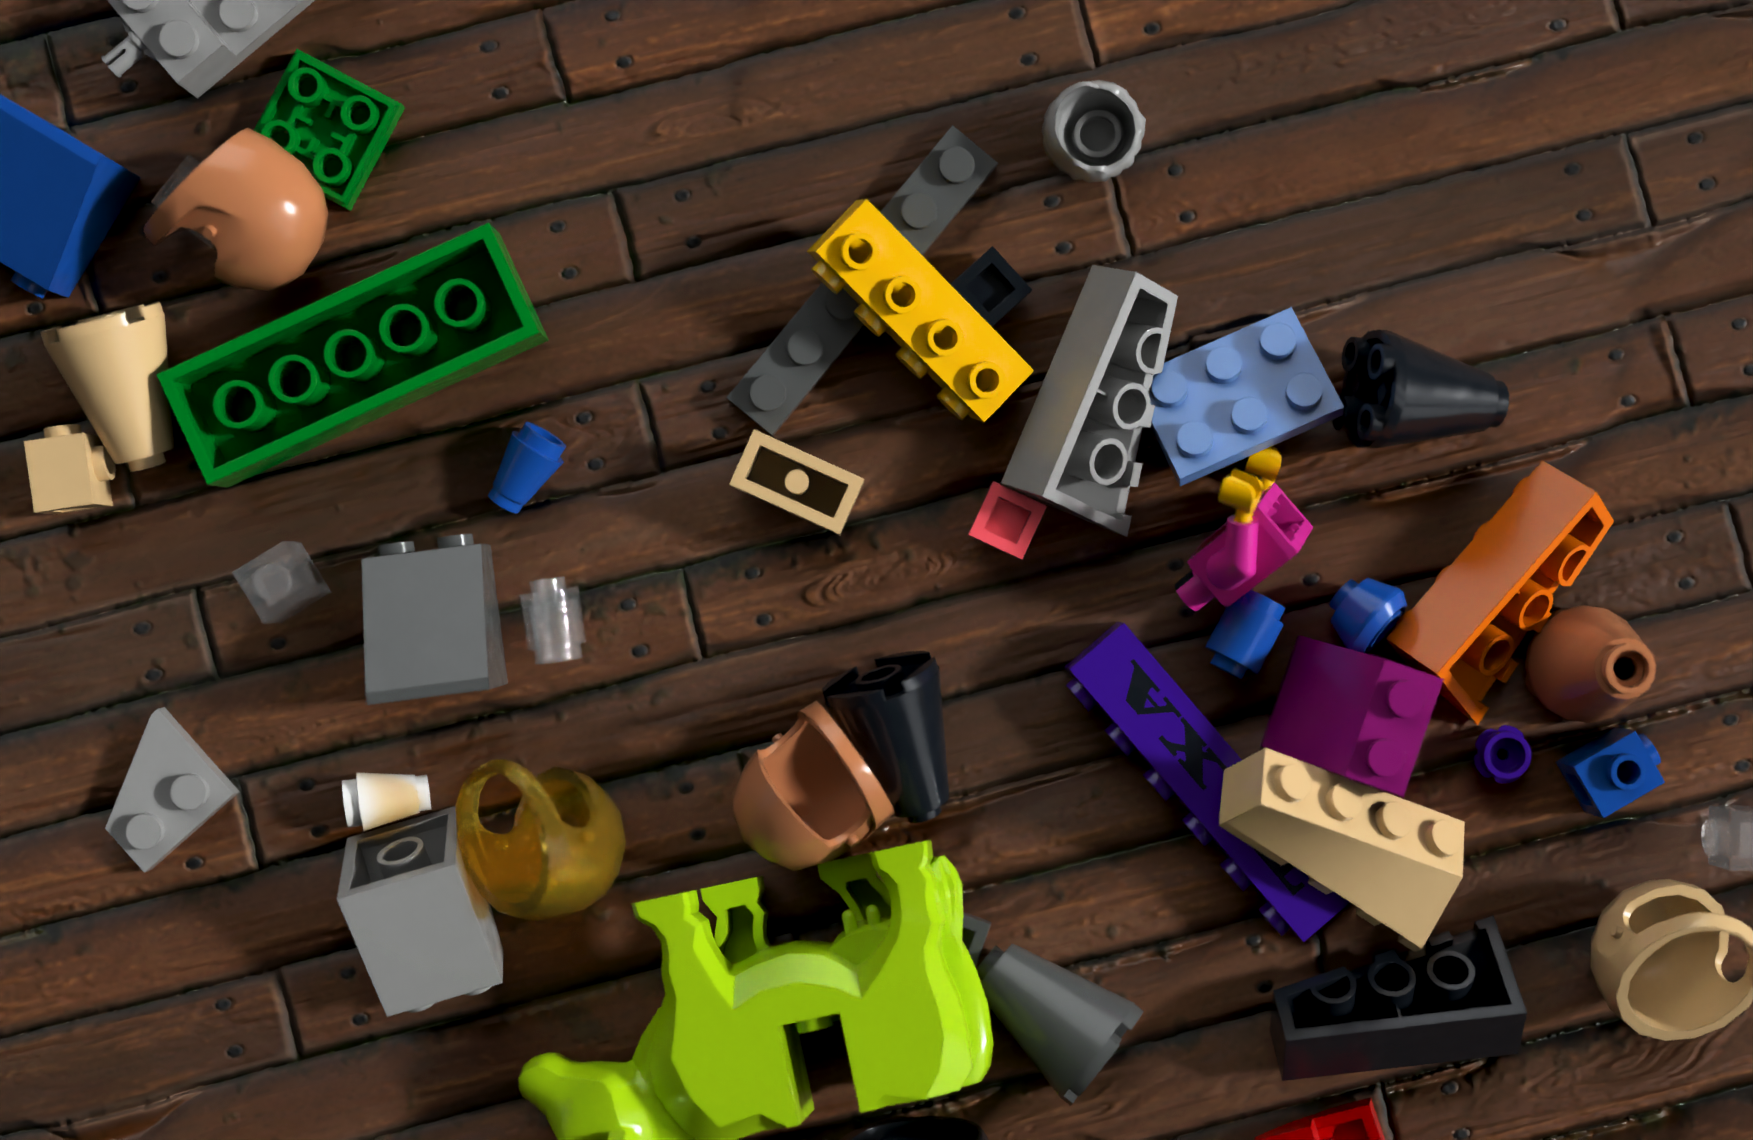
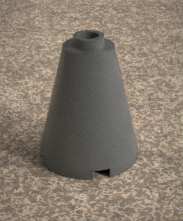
M1013 943L1005 952L995 945L976 969L979 978L982 979L981 984L990 1009L1060 1098L1070 1106L1074 1103L1077 1096L1079 1097L1120 1046L1121 1037L1128 1029L1131 1030L1144 1012L1134 1002Z

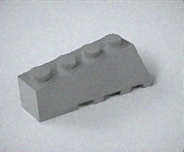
M1092 265L1001 484L1055 509L1122 536H1128L1132 516L1125 514L1130 486L1138 487L1143 464L1135 461L1142 428L1151 427L1155 405L1150 403L1149 395L1153 376L1162 373L1178 299L1176 294L1137 272Z

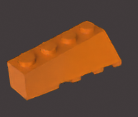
M1542 460L1528 477L1523 478L1516 485L1511 497L1490 521L1485 522L1478 528L1468 546L1451 565L1445 567L1438 574L1432 587L1412 609L1406 611L1400 617L1395 629L1386 638L1410 668L1444 679L1439 693L1476 725L1480 723L1489 709L1481 701L1495 680L1499 679L1506 683L1519 663L1513 660L1511 656L1527 632L1535 630L1540 633L1551 617L1552 613H1550L1553 605V593L1559 584L1563 587L1573 584L1613 524L1614 520L1598 493Z

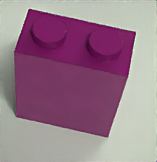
M1298 635L1260 746L1403 797L1444 679L1384 658Z

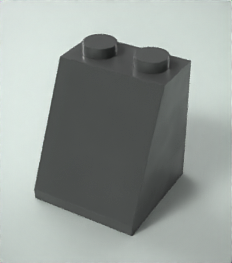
M460 534L437 538L438 549L415 552L414 541L378 545V557L361 559L365 694L367 705L489 690L508 684L490 544H474L473 534Z

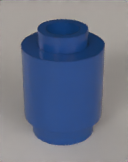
M1253 590L1248 591L1232 605L1226 607L1205 646L1206 649L1214 653L1210 664L1241 680L1246 671L1258 675L1284 626L1280 619L1285 611V607Z

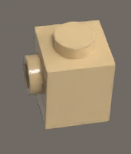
M67 424L44 428L45 438L24 441L34 513L55 515L113 506L109 480L115 478L116 467L98 435L82 433L80 424Z

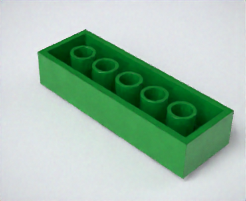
M488 222L156 375L207 485L228 488L538 346L549 339L500 233Z

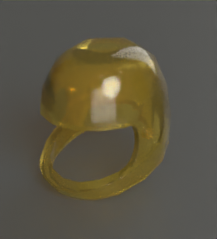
M494 759L477 767L469 775L460 789L456 802L457 840L465 869L480 895L501 913L536 921L569 916L586 909L606 896L619 874L626 846L621 813L609 793L587 775L554 766L537 774L535 777L526 768L507 759ZM499 773L516 784L523 794L515 813L513 829L501 835L486 830L481 825L478 816L480 792L488 778Z

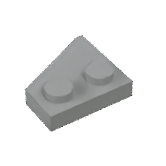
M165 707L158 708L149 718L105 829L145 873L158 865L240 791Z

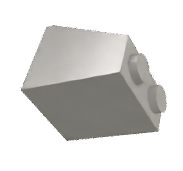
M460 805L347 838L337 901L387 1017L406 1011L411 1013L420 1012L428 1009L434 1003L460 995H478L494 985L503 983L504 950L464 813Z

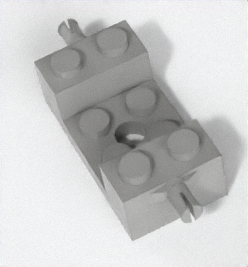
M107 0L121 16L125 31L129 36L105 56L103 55L101 59L120 78L123 73L147 55L159 62L178 85L198 99L315 0Z

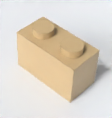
M754 429L729 485L840 536L864 484V478Z

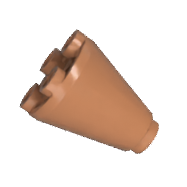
M1579 605L1553 611L1540 633L1537 631L1534 633L1527 647L1525 683L1531 695L1536 697L1544 708L1565 720L1593 723L1614 717L1646 692L1655 679L1656 664L1653 654L1626 620L1605 608Z

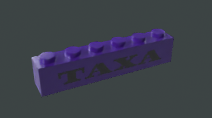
M1116 622L1064 667L1073 677L1065 685L1088 712L1097 705L1111 721V724L1104 729L1106 734L1127 757L1134 751L1141 756L1150 767L1143 774V777L1165 802L1173 795L1189 812L1181 821L1204 847L1213 840L1227 856L1219 864L1221 868L1243 892L1249 886H1252L1266 902L1258 909L1259 912L1281 937L1290 930L1295 936L1305 942L1350 903L1335 892L1327 895L1308 884L1309 877L1290 863L1282 866L1219 826L1224 770L1240 762L1242 759L1124 622Z

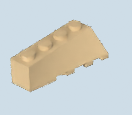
M1264 748L1224 770L1219 817L1220 827L1282 866L1290 863L1309 877L1308 884L1326 895L1335 892L1357 907L1355 914L1374 926L1383 923L1399 934L1398 942L1412 951L1416 952L1424 947L1463 878L1464 821L1268 748Z

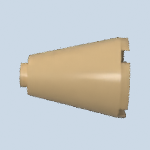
M160 301L147 306L143 304L82 319L76 325L64 328L57 326L41 331L45 348L114 463L127 462L130 472L148 469L165 463L166 460L163 452L174 448L172 408L156 375L169 369L165 313Z

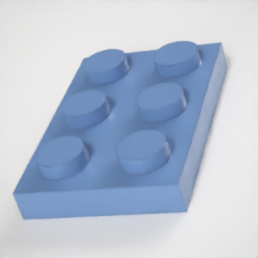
M1292 307L1165 362L1162 373L1153 376L1149 395L1150 403L1155 405L1150 428L1179 486L1343 415L1344 405Z

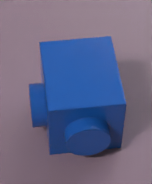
M1614 727L1556 761L1583 811L1601 818L1609 816L1665 783L1656 767L1661 763L1657 749L1643 733L1637 734L1635 730Z

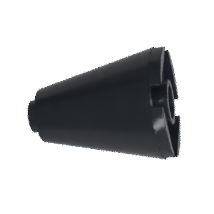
M907 651L874 659L877 668L862 675H859L856 666L831 679L822 688L825 705L884 790L895 812L893 815L907 818L910 823H920L938 816L942 811L940 806L949 799V783L940 670L935 656L931 658L930 652Z

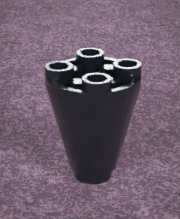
M1380 329L1368 331L1362 338L1350 337L1344 345L1342 366L1345 370L1342 395L1339 396L1344 405L1342 416L1332 420V424L1336 430L1346 431L1348 439L1357 448H1383L1483 432L1489 427L1496 428L1500 426L1507 415L1509 392L1504 382L1495 380L1487 372L1392 331Z

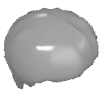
M1102 80L1078 82L1063 90L1050 103L1044 115V123L1042 125L1044 149L1050 161L1073 180H1084L1088 183L1106 182L1111 177L1119 176L1124 169H1128L1133 165L1134 157L1141 149L1146 119L1127 90L1114 82Z

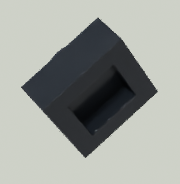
M993 246L950 284L991 327L997 324L1032 291Z

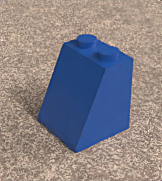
M0 94V262L15 271L10 281L42 299L48 291L69 298L141 177Z

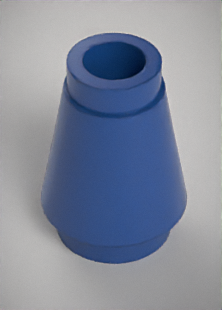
M525 422L520 432L513 431L488 497L501 508L518 514L523 505L527 504L564 463L560 456L564 452L566 445L542 427Z

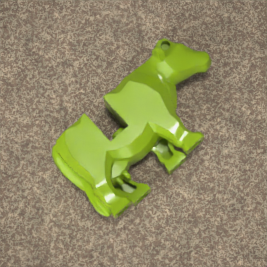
M931 840L817 865L820 879L837 891L849 907V910L844 911L842 914L844 931L838 934L834 942L796 940L771 946L767 935L768 910L761 902L765 890L763 876L700 889L703 902L717 917L714 938L709 919L699 912L697 890L632 903L635 918L651 927L661 942V975L665 989L662 1006L658 1008L642 1034L632 1060L628 1062H579L557 1052H547L534 1056L523 1065L519 1076V1090L522 1097L534 1104L545 1115L558 1140H737L764 1130L799 1126L815 1109L799 1033L833 1026V1022L840 1020V1018L860 1113L890 1105L933 1098L958 1091L961 1087L981 1082L991 1066L994 1043L988 1002L976 967L962 940L963 883L955 866L945 855L933 856Z

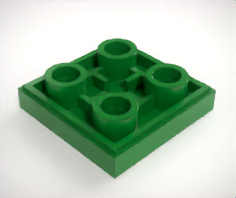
M296 49L254 131L272 139L301 161L323 189L324 197L351 211L405 107L396 100Z

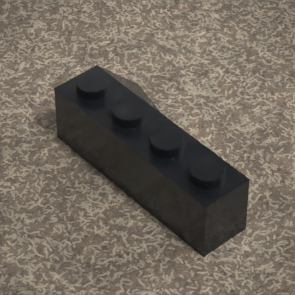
M1494 915L1475 921L1474 927L1471 930L1453 936L1449 931L1431 936L1426 941V945L1416 952L1409 950L1397 955L1393 949L1373 956L1371 964L1349 971L1343 966L1273 990L1270 1034L1282 1081L1518 1054L1527 1011Z

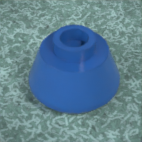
M1366 578L1359 584L1350 579L1339 589L1329 603V606L1335 610L1330 622L1345 648L1367 654L1385 638L1404 614L1407 608L1404 591L1371 578Z

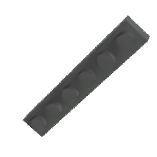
M952 125L880 213L923 256L995 170L998 162ZM821 283L726 398L773 437L865 326L853 312L859 304L844 289L835 294Z

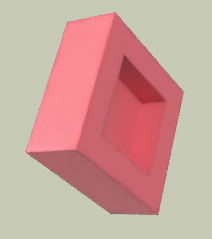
M993 481L968 536L1019 560H1023L1047 506Z

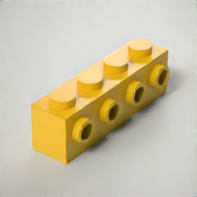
M868 199L856 200L807 250L817 262L811 268L816 277L835 294L844 289L859 304L853 311L856 317L878 337L886 331L901 346L895 353L896 357L918 378L921 379L927 373L942 388L937 398L960 420L969 415L973 419L985 422L1033 373L1034 370Z

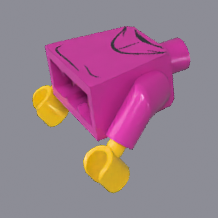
M1271 446L1249 456L1244 472L1233 469L1231 476H1227L1224 479L1218 501L1236 508V514L1228 517L1227 522L1200 544L1187 561L1192 570L1175 583V589L1179 597L1192 610L1199 611L1215 597L1225 607L1232 605L1298 554L1312 531L1313 526L1275 483L1282 460L1281 453L1277 448ZM1253 475H1256V476H1259V477H1262V478H1261V480H1259L1257 477H1255V476H1253Z

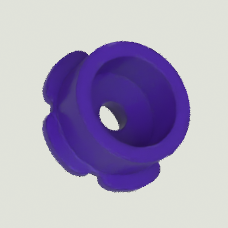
M1502 725L1497 730L1488 728L1478 736L1475 742L1477 754L1474 756V764L1476 769L1482 776L1487 778L1493 777L1498 783L1516 781L1528 769L1531 763V746L1524 739L1523 733L1513 726ZM1504 748L1507 756L1505 759L1500 760L1497 757V752L1499 749Z

